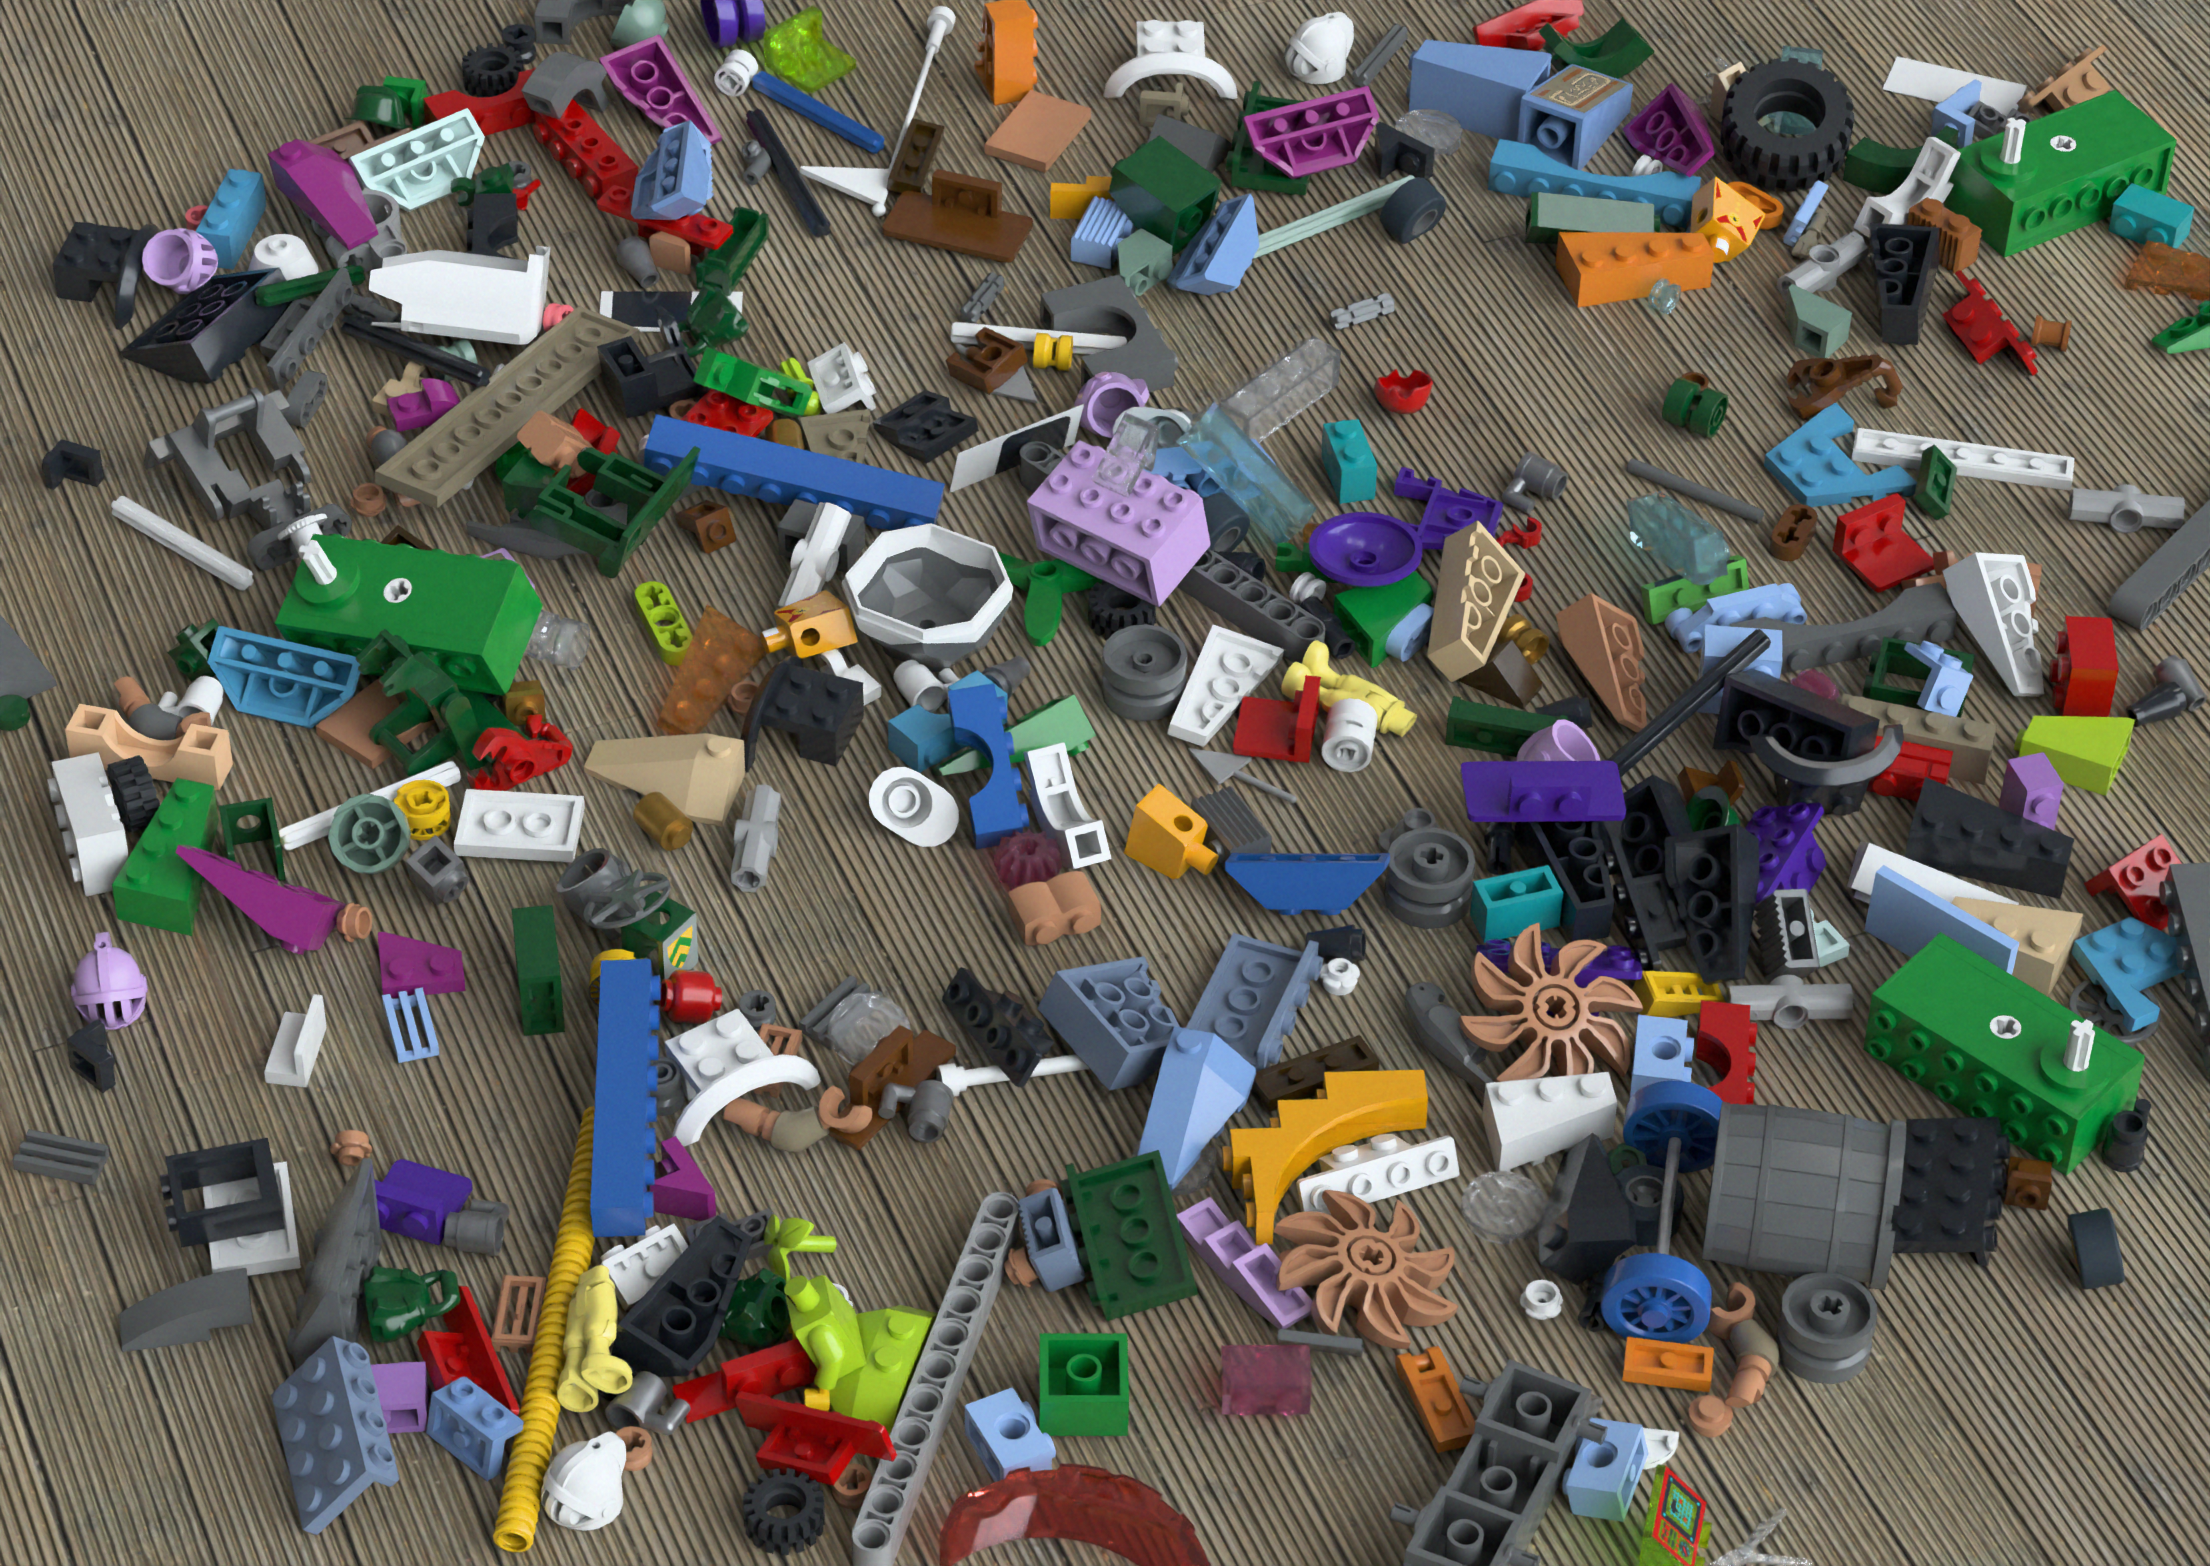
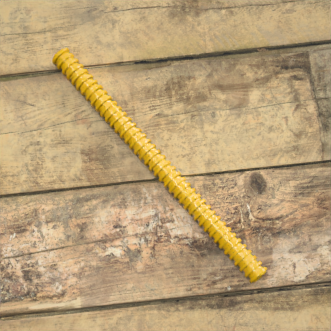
M595 1106L587 1108L582 1114L574 1161L569 1175L570 1180L567 1185L557 1241L554 1246L555 1251L552 1255L546 1292L543 1297L544 1302L541 1307L542 1312L539 1316L535 1344L532 1349L533 1354L530 1358L526 1386L523 1391L524 1397L522 1398L521 1409L519 1410V1418L524 1422L523 1430L514 1435L512 1452L509 1457L510 1462L505 1476V1485L502 1490L503 1495L500 1499L498 1518L495 1523L496 1529L493 1532L495 1544L509 1552L526 1551L531 1548L534 1541L533 1535L536 1531L538 1512L541 1507L543 1477L550 1463L549 1458L552 1453V1445L554 1444L556 1424L559 1419L558 1414L561 1410V1404L557 1397V1385L567 1359L563 1353V1342L565 1339L569 1304L572 1299V1292L578 1286L579 1276L589 1270L595 1244L590 1210Z

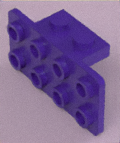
M1613 761L1464 762L1461 764L1460 776L1467 818L1472 822L1621 821L1626 815L1618 765Z
M1799 802L1790 806H1764L1753 813L1745 830L1759 839V883L1755 904L1775 890L1806 889L1808 894L1827 865L1824 853L1819 848L1812 834L1813 829L1824 813L1821 803L1806 804L1805 802Z
M1490 939L1486 940L1485 945H1477L1476 954L1479 951L1503 973H1510L1508 971V957L1512 947L1510 942ZM1541 942L1544 969L1550 975L1552 960L1561 949L1550 948L1549 943ZM1608 946L1607 951H1603L1574 978V982L1579 988H1586L1588 984L1599 976L1615 979H1642L1640 959L1635 957V953L1631 952L1632 949L1629 947ZM1550 1010L1546 1012L1548 1015H1554ZM1599 1012L1590 1013L1595 1017L1599 1016Z

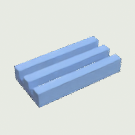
M1819 180L1814 183L1784 235L1783 243L1794 248L1829 186Z
M423 987L414 989L415 995L411 996L407 995V991L398 992L399 998L391 999L390 994L382 995L383 1007L398 1063L439 1055L438 1042ZM411 1007H418L428 1047H421ZM402 1009L413 1050L405 1051L395 1010Z

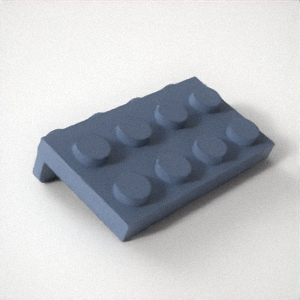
M1233 933L1186 1028L1215 1033L1255 1067L1256 1072L1268 1068L1271 1063L1277 1064L1283 1049L1282 1039L1284 1035L1290 1036L1293 1032L1297 1017L1296 1010L1298 1007L1304 1008L1310 991L1309 983L1311 980L1317 981L1320 975L1323 957L1318 956V942L1310 940L1305 951L1301 952Z
M332 1335L271 1394L302 1528L304 1531L318 1535L374 1481L392 1487L399 1480L395 1463L396 1459L392 1451L387 1424L383 1416L378 1389L370 1365L369 1354L361 1345Z

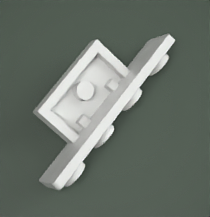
M1381 1134L1371 1138V1143L1358 1147L1354 1145L1337 1147L1332 1150L1331 1155L1319 1158L1321 1173L1297 1181L1296 1185L1301 1212L1314 1211L1331 1215L1322 1199L1324 1190L1349 1193L1368 1204L1457 1177L1459 1175V1167L1454 1139L1446 1135L1411 1146L1396 1135Z

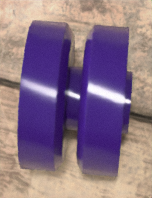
M699 0L704 26L714 48L731 47L736 44L738 37L745 44L761 41L764 38L766 27L762 0Z

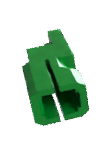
M706 347L693 379L698 384L724 392L746 403L793 418L803 416L813 392L809 384L787 374L759 366L746 359ZM775 387L783 390L789 388L798 392L792 406L780 403V400L771 397Z

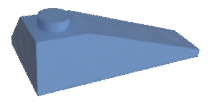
M1174 1026L1163 1056L1137 1154L1139 1156L1156 1150L1160 1151L1170 1190L1177 1186L1200 1159V1152L1213 1137L1217 1139L1224 1131V1124L1234 1112L1238 1114L1246 1105L1256 1076V1068L1215 1033Z

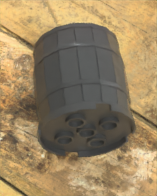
M1722 1102L1702 1260H1712L1734 1265L1754 1272L1760 1271L1790 1277H1801L1815 1272L1826 1274L1838 1273L1853 1278L1858 1282H1869L1870 1289L1885 1290L1895 1238V1231H1891L1893 1206H1899L1906 1142L1905 1122L1891 1119L1889 1125L1856 1118L1848 1114L1843 1115L1813 1109Z

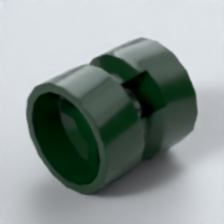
M1679 377L1674 381L1665 398L1662 420L1681 428L1689 424L1690 431L1707 438H1712L1718 432L1725 418L1729 402L1728 395L1711 388L1701 391V386L1698 383Z

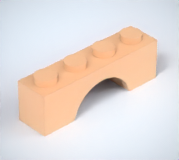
M85 704L78 705L65 729L70 758L99 752L104 770H107L108 764L140 755L144 759V764L146 763L148 773L151 774L152 779L175 782L177 778L213 785L214 790L219 791L233 765L229 732L225 729L190 724L187 732L177 739L156 740L133 730L125 723L117 710Z

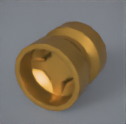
M1515 614L1506 619L1496 639L1499 645L1513 640L1530 666L1537 663L1544 656L1550 641L1548 636L1541 630L1533 629L1531 622L1521 614Z

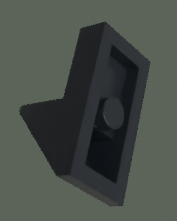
M1381 121L1376 124L1374 154L1379 179L1383 180L1396 169L1413 175L1415 178L1420 177L1428 180L1433 176L1435 148Z

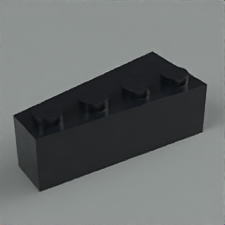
M1599 821L1516 822V841L1531 869L1549 865L1563 891L1560 924L1570 943L1577 940H1596L1609 937L1614 899L1608 867L1604 861L1603 840H1600L1598 830Z

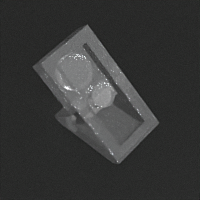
M1125 412L1092 481L1099 486L1129 498L1142 470L1145 469L1152 472L1154 468L1160 428Z

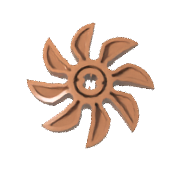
M1540 923L1533 924L1522 931L1509 952L1508 971L1515 981L1507 977L1482 953L1477 952L1472 963L1471 979L1478 998L1487 1008L1502 1012L1507 1011L1511 1015L1500 1017L1460 1016L1458 1022L1462 1030L1472 1042L1494 1052H1502L1518 1039L1524 1041L1527 1045V1050L1499 1075L1494 1082L1542 1078L1550 1067L1551 1053L1557 1058L1560 1076L1591 1074L1594 1069V1058L1587 1048L1598 1054L1622 1077L1626 1074L1630 1064V1047L1624 1031L1615 1020L1600 1016L1595 1017L1590 1013L1600 1011L1641 1012L1643 1007L1639 998L1623 982L1607 976H1599L1588 984L1586 988H1579L1574 982V978L1578 973L1607 948L1606 945L1592 940H1577L1568 943L1553 958L1549 975L1545 972V965L1541 954ZM1548 1010L1554 1013L1555 1016L1553 1018L1546 1013Z
M1324 1190L1322 1199L1331 1215L1314 1211L1299 1212L1283 1218L1276 1224L1274 1233L1300 1245L1292 1250L1283 1260L1276 1277L1277 1291L1306 1285H1319L1311 1304V1314L1316 1325L1326 1335L1336 1336L1343 1308L1345 1305H1350L1358 1310L1356 1327L1364 1336L1386 1347L1408 1349L1411 1341L1401 1323L1418 1327L1438 1325L1454 1316L1459 1307L1457 1304L1431 1292L1445 1282L1452 1269L1455 1259L1453 1247L1424 1253H1412L1420 1234V1226L1414 1213L1399 1200H1396L1388 1232L1386 1233L1379 1232L1374 1228L1376 1212L1369 1204L1352 1194L1335 1190Z

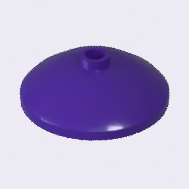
M1354 512L1335 516L1321 523L1313 531L1309 540V556L1315 567L1332 580L1353 587L1374 588L1396 583L1414 572L1422 559L1423 547L1417 532L1405 522L1379 513Z

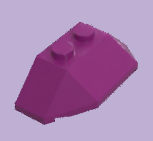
M1364 86L1245 116L1242 118L1253 151L1288 177L1295 179L1354 164L1380 116L1369 86Z

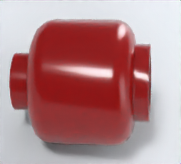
M679 969L671 973L668 979L662 980L659 1007L662 1012H666L667 1017L674 1023L705 1024L710 1020L713 1011H719L721 1008V987H715L714 979L708 972Z

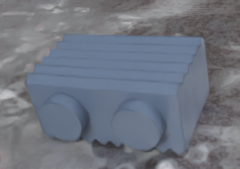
M1050 1188L1020 1199L1017 1205L1022 1220L1021 1223L1026 1238L1029 1259L1045 1290L1053 1292L1083 1281L1085 1273L1078 1252L1077 1239L1072 1228L1069 1211H1067L1066 1205L1061 1200L1058 1189Z

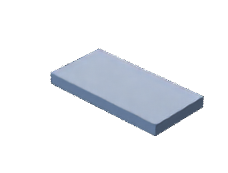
M1884 865L1875 873L1864 931L1911 958L1941 932L2012 975L2019 946L2018 941Z

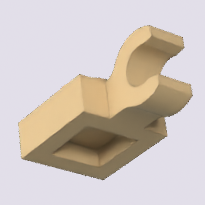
M413 361L409 362L404 370L401 381L390 379L371 400L373 411L390 417L386 399L406 393L422 391L421 379L426 378L420 377V374L424 371L425 366Z

